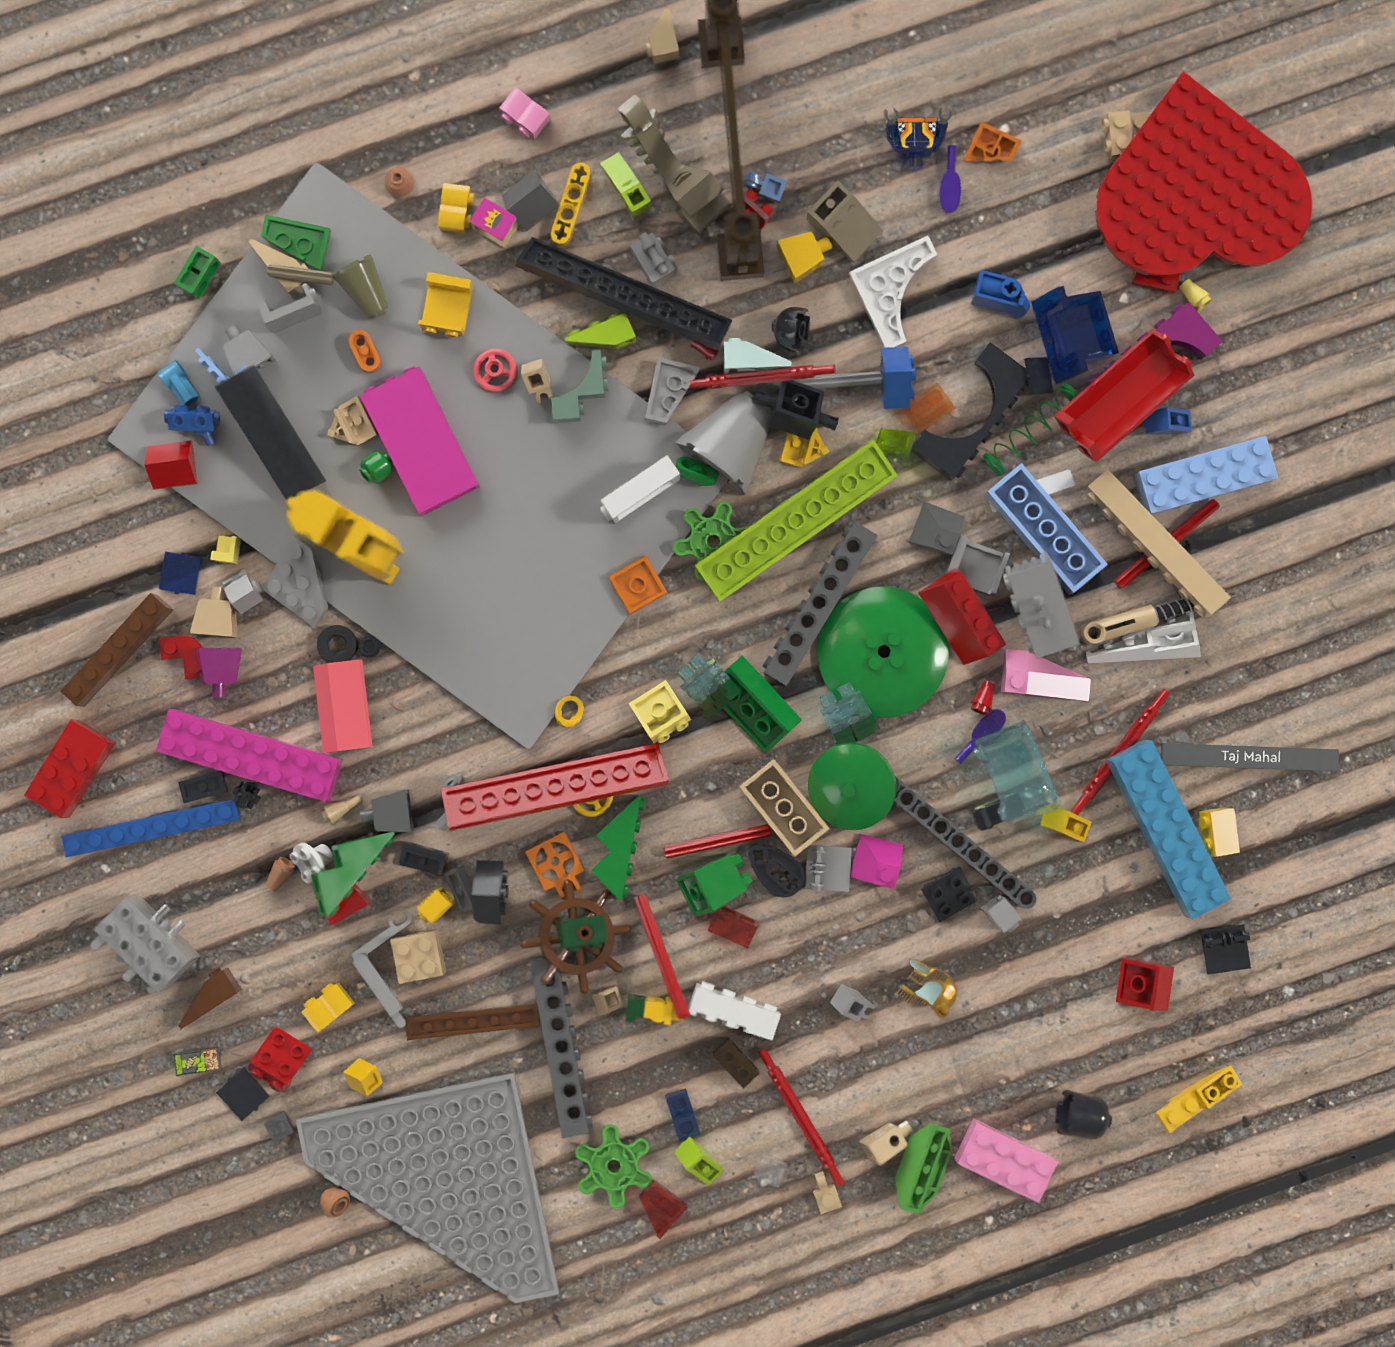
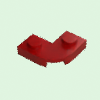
M189 636L159 638L161 660L183 658L185 679L200 678L196 648L204 647L199 641Z

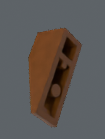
M219 967L208 974L210 979L201 986L178 1025L180 1029L188 1026L242 990L229 968L221 970Z

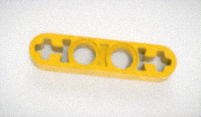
M577 163L572 167L560 202L561 206L558 208L551 230L552 241L557 246L567 245L575 228L591 178L590 169L584 163ZM583 169L586 176L581 177L580 185L576 184L578 180L576 172H580ZM572 189H577L580 192V197L576 200L568 197V193ZM569 209L573 211L574 216L571 220H564L561 217L564 210ZM561 224L565 225L564 234L566 238L562 237L561 240H558L556 233L561 232Z

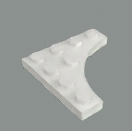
M929 236L923 237L849 272V276L884 348L898 347L906 343L900 318L901 300L904 290L913 275L923 265L937 257L936 250Z

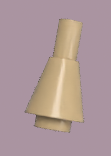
M358 795L347 801L324 804L325 809L321 810V813L326 823L331 821L334 824L349 809L361 804L362 801Z

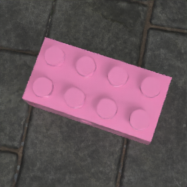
M974 1118L954 1158L959 1165L1038 1203L1058 1164L1053 1156Z

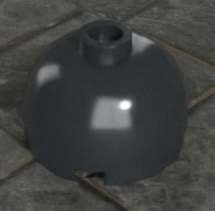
M789 307L781 311L777 318L773 320L771 329L774 332L777 343L782 348L801 352L805 346H801L803 339L808 340L810 331V316H807L805 313L808 312V309Z

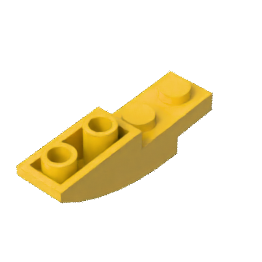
M1229 1065L1168 1100L1169 1103L1158 1110L1155 1115L1165 1131L1171 1133L1200 1111L1211 1108L1243 1084L1232 1066Z

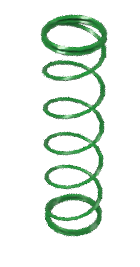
M1062 383L1060 388H1057L1054 392L1058 407L1048 402H1041L1039 404V411L1043 421L1034 416H1026L1024 418V425L1029 436L1016 429L1010 430L1009 439L1014 450L1004 444L996 443L994 445V453L997 460L989 453L983 455L987 465L996 474L1002 476L1006 469L998 458L995 447L997 445L1004 446L1021 458L1022 456L1012 442L1011 432H1019L1034 444H1037L1027 428L1026 419L1028 417L1034 418L1052 431L1042 414L1041 405L1048 404L1058 411L1062 410L1056 398V392L1061 390L1071 402L1074 398L1070 395L1073 397L1079 395L1074 388L1067 383Z

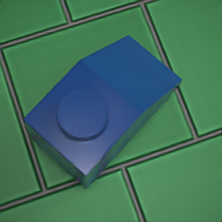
M1170 407L1156 409L1144 420L1146 434L1164 435L1192 432L1190 410Z

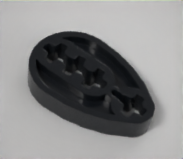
M757 844L750 848L748 856L751 867L759 881L771 894L785 898L795 895L802 888L805 874L802 865L795 858L771 846ZM755 849L757 851L762 849V855L768 862L765 863L763 860L759 858L757 860H754L753 851ZM771 864H780L779 870L783 873L788 871V878L791 880L796 878L798 886L788 889V883L785 880L780 882L778 880L780 876L777 873L770 874L771 868L769 866Z

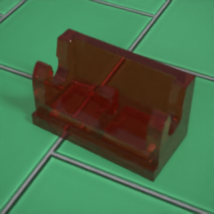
M723 905L716 909L707 931L748 949L758 928L759 921Z

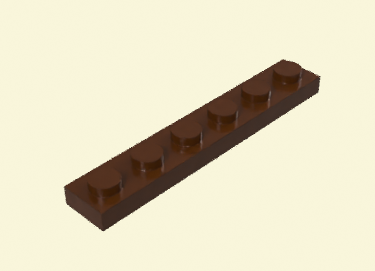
M537 1003L405 1018L407 1041L540 1026Z

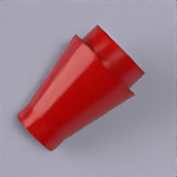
M983 681L982 686L971 701L972 711L988 715V712L992 710L996 686L994 683Z

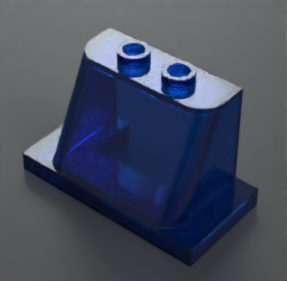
M1060 286L1031 301L1055 385L1062 384L1088 371V363L1119 354L1101 291L1067 296L1064 286Z

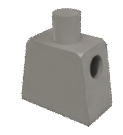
M237 325L230 326L225 330L230 341L223 345V349L233 374L238 372L244 365L249 367L252 364L255 365L259 372L276 361L250 330L241 333Z

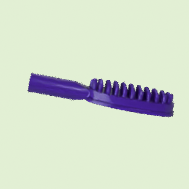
M948 145L947 172L942 176L940 183V203L943 211L946 213L956 211L961 199L960 177L955 172L956 145Z
M994 709L988 715H985L975 726L972 732V740L954 759L959 764H962L978 745L986 744L992 740L1006 722L1005 713L1000 709Z

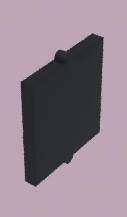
M1048 357L1025 358L1026 378L1028 379L1030 395L1053 393L1052 373L1050 372Z
M245 1067L233 1078H228V1082L216 1092L241 1121L253 1111H257L259 1109L258 1106L270 1096Z

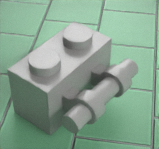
M645 232L639 236L640 240L630 245V251L650 285L656 287L675 275L674 268L676 264L670 255L666 256L663 251L665 246L661 238H656L653 232L649 235Z

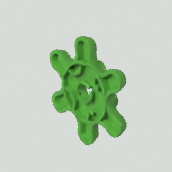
M720 502L716 507L715 514L710 518L703 517L695 508H689L684 513V520L690 525L691 534L687 539L677 540L673 545V550L679 556L692 554L699 562L748 527L734 528L731 526L729 518L732 513V506L728 502ZM716 535L718 537L719 543L716 547L708 546L707 539L709 536ZM695 569L697 579L704 581L697 569Z
M609 1124L603 1129V1144L600 1147L592 1148L587 1144H580L576 1148L575 1155L577 1159L586 1162L590 1168L588 1176L580 1180L578 1188L585 1195L591 1194L597 1188L605 1189L609 1194V1204L611 1207L618 1209L625 1204L624 1191L628 1186L636 1185L642 1189H647L652 1185L653 1179L651 1174L642 1171L638 1166L639 1158L649 1150L648 1141L639 1138L630 1145L623 1144L619 1139L618 1128L615 1125ZM610 1160L620 1162V1169L618 1171H611L608 1168Z

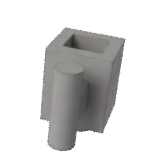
M245 568L222 582L225 587L223 589L230 603L240 614L263 601L260 594L262 591L261 586L256 580L252 581L248 577L250 575Z

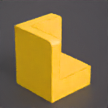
M361 1058L357 1059L343 1072L349 1087L366 1097L383 1083L377 1067Z

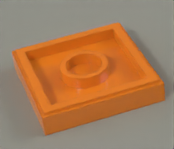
M646 555L608 576L629 615L668 594Z

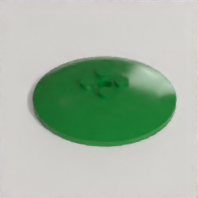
M872 587L848 596L832 610L819 634L817 661L825 685L840 703L862 715L872 714L875 718H891L907 714L919 708L939 688L948 665V640L925 603L916 595L898 588ZM882 645L887 646L890 650L887 658H882L878 655V648Z

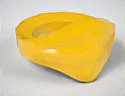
M569 695L563 697L557 703L554 711L558 724L565 728L574 727L582 719L584 706L582 701L576 696ZM567 701H575L578 705L577 713L570 717V719H564L561 716L563 704Z

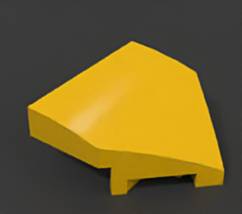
M817 427L809 440L787 433L779 462L801 468L827 454L829 450L818 434Z

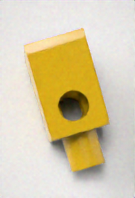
M812 232L784 238L777 242L779 253L794 283H797L822 266L825 260L822 253L832 249L831 242L827 236L816 241Z

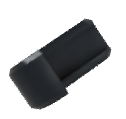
M1013 793L974 808L972 815L978 830L984 831L993 828V825L1023 815L1025 810L1019 794Z

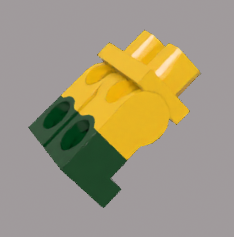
M628 994L626 1022L635 1023V1017L651 1018L654 1022L663 1021L664 1025H671V1020L683 1022V1020L677 1018L670 997H666V1000L659 997Z

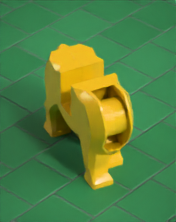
M315 489L301 492L296 498L291 497L286 500V505L289 507L287 518L291 529L388 585L392 584L401 569L394 565L400 553H405L398 538Z

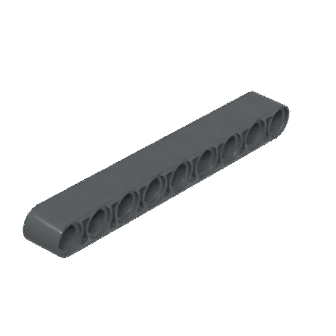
M895 776L897 784L895 804L1016 905L1024 909L1032 908L1037 900L1036 894ZM905 792L911 795V801L907 805L902 804L900 801V796ZM922 806L928 809V815L924 819H920L917 815L918 809ZM937 821H943L945 824V829L941 833H937L934 829ZM955 835H959L962 838V843L959 847H954L951 843ZM973 849H976L979 853L976 861H970L968 857L969 852ZM992 863L995 865L996 871L993 875L989 876L986 873V867ZM1006 878H1011L1013 885L1010 889L1005 890L1003 888V881ZM1024 892H1028L1030 900L1026 904L1020 902V896Z

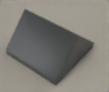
M536 169L502 195L506 210L516 216L517 223L526 232L561 206Z

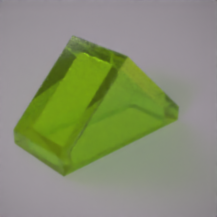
M880 428L876 443L882 452L907 459L910 455L916 433Z

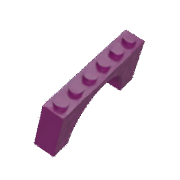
M1189 302L1184 306L1179 304L1170 312L1172 316L1167 321L1162 318L1153 326L1157 332L1165 333L1169 336L1171 345L1189 350L1200 360L1223 342ZM1148 332L1144 333L1137 341L1139 342ZM1129 346L1120 355L1123 356L1132 347ZM1112 360L1104 369L1107 370L1116 361ZM1094 375L1087 383L1090 385L1099 375Z

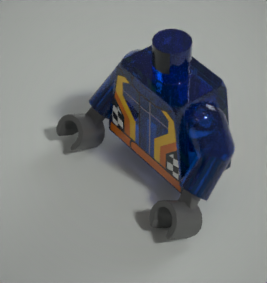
M894 107L893 116L888 117V111L885 109L883 115L888 120L886 122L887 141L893 150L899 153L901 159H910L911 170L923 169V159L931 158L932 153L938 151L945 140L948 128L947 121L952 116L951 109H949L947 116H942L941 107L938 111L939 121L938 117L898 118V111Z

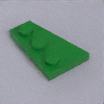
M265 215L261 233L262 238L316 270H323L331 235L330 228Z

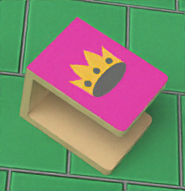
M485 197L469 221L473 230L503 248L507 247L519 227V224L515 222L517 220L515 215Z

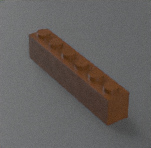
M150 593L60 692L75 706L85 707L174 609L160 596Z

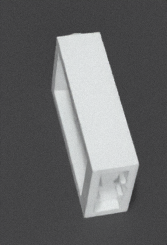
M667 455L601 499V512L607 521L612 519L616 524L680 481V473Z

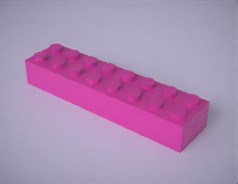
M168 709L156 748V752L324 802H329L332 799L343 759L176 709Z

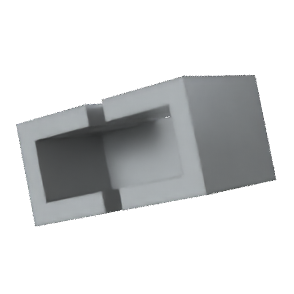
M996 895L981 907L994 926L1003 933L1006 931L1010 933L1019 926L1018 921L1021 920V917L1005 897Z

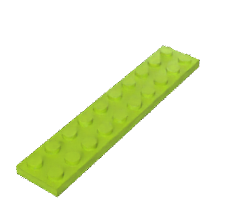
M871 440L694 566L717 600L721 602L895 479L898 475L875 440Z

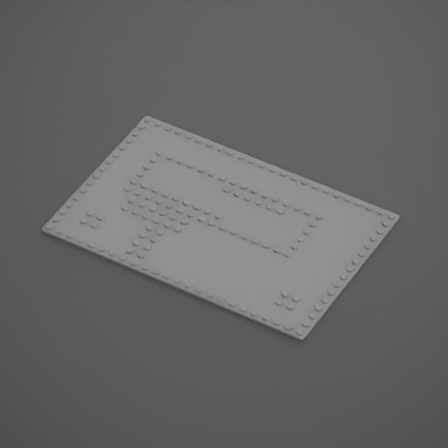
M314 163L275 217L331 229L322 271L336 274L343 267L356 260L362 261L364 256L371 254L388 305L384 309L386 314L377 319H374L373 316L368 317L333 279L332 285L316 283L309 285L310 288H314L319 293L322 299L323 306H320L322 314L274 333L264 323L257 303L265 300L276 310L306 297V293L303 290L292 298L277 278L267 275L268 266L254 248L251 247L159 369L161 371L177 360L187 373V379L200 396L195 403L187 406V408L196 409L197 406H209L210 409H216V412H220V425H217L214 431H210L215 443L207 446L202 434L195 435L194 431L168 430V424L164 422L165 410H171L174 406L182 404L171 388L169 389L164 384L158 372L111 433L108 440L144 468L148 446L192 440L198 484L173 487L174 490L275 564L279 561L293 536L298 535L315 548L316 564L318 570L320 569L323 582L322 591L324 599L525 748H531L555 716L554 711L557 703L563 697L569 696L629 616L608 576L645 555L657 575H659L675 553L673 550L674 543L677 540L685 539L691 531L690 525L684 520L685 511L689 508H695L703 515L729 479L718 472L719 476L716 484L703 486L687 478L680 477V481L616 524L612 519L607 521L600 509L602 507L601 499L668 455L674 466H676V462L680 457H690L708 464L696 454L691 456L674 444L687 431L671 419H669L666 426L644 421L648 402L604 370L603 378H608L609 391H605V398L579 400L584 405V415H580L581 422L554 424L551 399L549 400L546 393H542L540 395L542 402L538 404L536 392L529 394L521 376L522 365L543 358L550 375L549 388L552 390L554 398L574 390L587 375L591 361L319 163ZM261 235L256 240L257 242H260L293 259H296L300 265L304 263L308 267V269L316 270L315 268L311 267L305 262L299 260L293 255L287 253L286 251L282 250L276 245L265 240L261 237ZM428 272L472 281L473 291L464 336L458 335V338H451L445 336L443 332L429 334L423 332V329L418 325V321L422 320L428 290V283L426 282ZM237 325L241 333L250 330L272 354L276 361L260 370L259 373L326 479V482L310 490L315 489L346 509L358 516H362L398 538L405 553H400L394 565L401 569L391 585L376 579L290 528L287 518L289 507L286 505L285 497L217 392L215 386L220 384L216 380L217 378L210 374L207 368L198 361L200 355L195 351L197 348L207 357L210 356L229 378L234 374L224 352L223 345L230 341L225 333V330L230 326ZM356 330L367 332L379 353L381 366L374 373H367L362 370L349 345V337ZM360 339L357 343L358 346L364 345L365 340ZM489 349H501L508 352L514 358L517 365L515 381L509 388L500 392H491L483 389L474 377L473 369L476 359L480 354ZM495 355V358L502 363L504 369L511 370L508 361L504 357ZM488 357L482 362L480 366V374L482 378L487 374L485 370V365L489 360ZM374 359L367 361L369 366L374 364ZM413 366L422 369L480 485V488L424 516L418 514L394 463L391 464L392 473L379 484L368 483L360 474V462L373 451H378L382 454L385 452L389 455L380 436L362 445L351 444L327 436L334 419V409H338L345 402L364 394V390L369 387L376 386L377 388L383 385L384 380L389 377L395 376L397 378L403 375L404 370ZM494 366L491 372L496 373L499 368ZM501 375L493 377L488 384L501 385L507 381L508 377Z

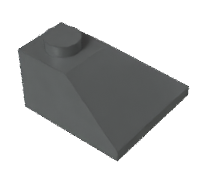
M924 501L909 543L950 558L959 540L965 517Z

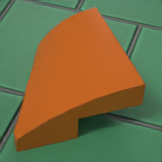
M981 122L963 160L966 162L1012 161L1022 140Z

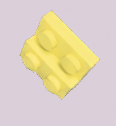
M666 680L629 703L653 743L667 741L670 738V733L676 729L677 731L684 730L688 727V722L691 720Z

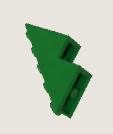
M641 795L596 835L611 852L592 871L619 901L628 896L629 885H625L627 876H631L633 863H629L631 854L635 855L637 842L633 841L634 834L640 831L641 820L637 819L638 812L643 811L645 798H642Z
M394 832L331 846L336 868L311 874L320 916L328 915L331 917L336 913L339 908L337 906L342 898L345 900L352 893L353 889L351 887L356 881L360 882L365 877L367 867L370 864L373 865L380 858L379 852L383 847L387 848L393 842Z

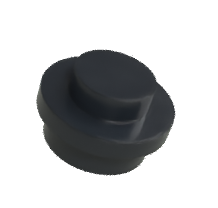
M366 636L361 639L359 651L364 657L373 658L380 653L381 643L376 637Z

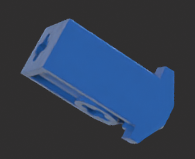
M984 270L980 271L971 301L972 305L1009 314L1015 319L1026 315L1030 308V303L1021 284L1016 279Z

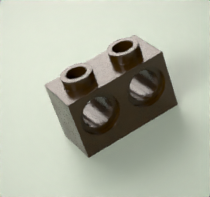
M729 1037L713 1051V1057L743 1089L760 1074L759 1069Z

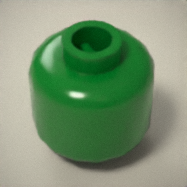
M373 451L360 462L361 469L359 472L368 483L379 484L392 473L391 464L393 461L387 453L384 452L382 454L378 451Z

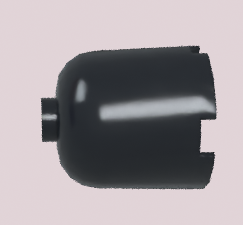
M1067 1089L1062 1092L1064 1095L1063 1101L1057 1102L1055 1111V1123H1059L1057 1133L1090 1140L1102 1137L1107 1128H1110L1112 1124V1116L1109 1113L1107 1103L1098 1097Z

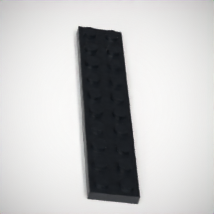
M534 237L530 239L516 260L515 266L526 272L540 276L547 281H552L566 289L576 291L607 306H612L717 351L733 321Z

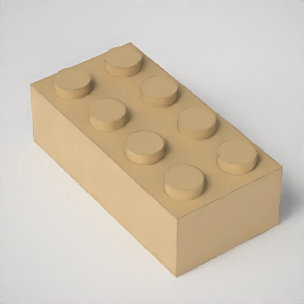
M774 759L739 786L794 856L798 855L829 830V827Z

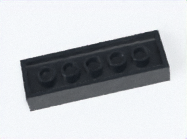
M254 364L215 386L286 500L291 497L296 498L299 493L306 492L326 482L322 472Z

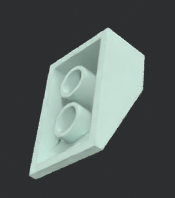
M730 338L728 342H724V374L792 366L791 361L752 343L741 341L740 338Z

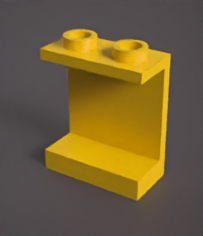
M428 272L426 278L428 290L422 320L418 321V325L423 329V332L429 334L443 332L445 336L451 338H458V335L464 336L473 291L472 281Z

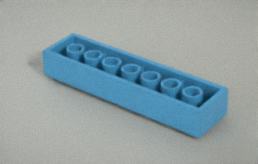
M1142 740L1106 759L1183 915L1193 920L1231 900L1153 741Z

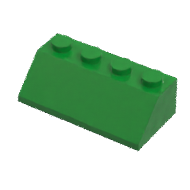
M743 655L706 689L710 694L718 689L724 680L729 679L738 686L741 692L725 705L723 709L765 754L802 721L796 712Z

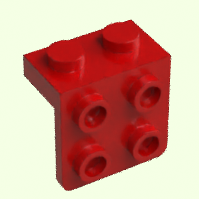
M275 1027L251 1059L248 1071H250L251 1076L258 1080L263 1079L268 1082L273 1090L286 1093L292 1079L309 1056L311 1048L282 1029Z

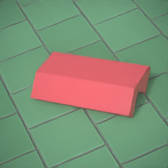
M362 659L313 666L323 753L373 747Z

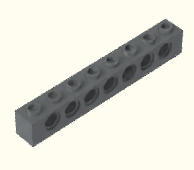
M857 522L853 526L848 524L842 534L845 537L841 545L838 543L835 545L831 552V555L834 557L830 564L825 562L819 572L822 575L819 582L814 580L808 590L811 593L807 601L804 599L801 601L796 610L800 612L796 620L791 618L785 628L788 631L785 638L780 637L774 646L777 651L773 658L768 656L762 666L765 668L763 672L765 675L785 687L878 536ZM855 542L858 545V551L855 553L849 552L847 550V543ZM836 561H844L847 564V569L843 572L838 571L835 567ZM826 579H832L835 582L836 587L834 590H827L824 587ZM819 597L823 599L824 607L822 609H816L813 606L812 601L814 598ZM802 617H811L813 620L812 627H803L801 624ZM792 635L801 637L802 643L800 646L794 647L790 644V637ZM785 653L789 655L790 663L783 666L779 663L778 657L780 654Z
M544 957L532 959L530 966L562 1139L589 1134L593 1122L591 1113H587L585 1106L589 1104L587 1091H583L581 1084L585 1082L583 1069L578 1068L577 1061L581 1060L579 1047L574 1046L573 1039L577 1038L575 1025H571L569 1019L573 1014L571 1003H567L565 995L569 994L567 982L562 981V972L557 971L554 975L556 978L554 985L543 984L541 978L550 967V964ZM551 996L558 997L560 1005L557 1007L550 1006L548 998ZM555 1018L562 1019L564 1027L556 1029L552 1025V1020ZM559 1040L566 1041L568 1049L565 1051L559 1050L556 1042ZM563 1062L570 1063L572 1071L568 1073L563 1072L560 1064ZM572 1084L576 1088V1093L572 1095L567 1094L564 1087ZM572 1106L578 1107L580 1115L571 1116L568 1109Z

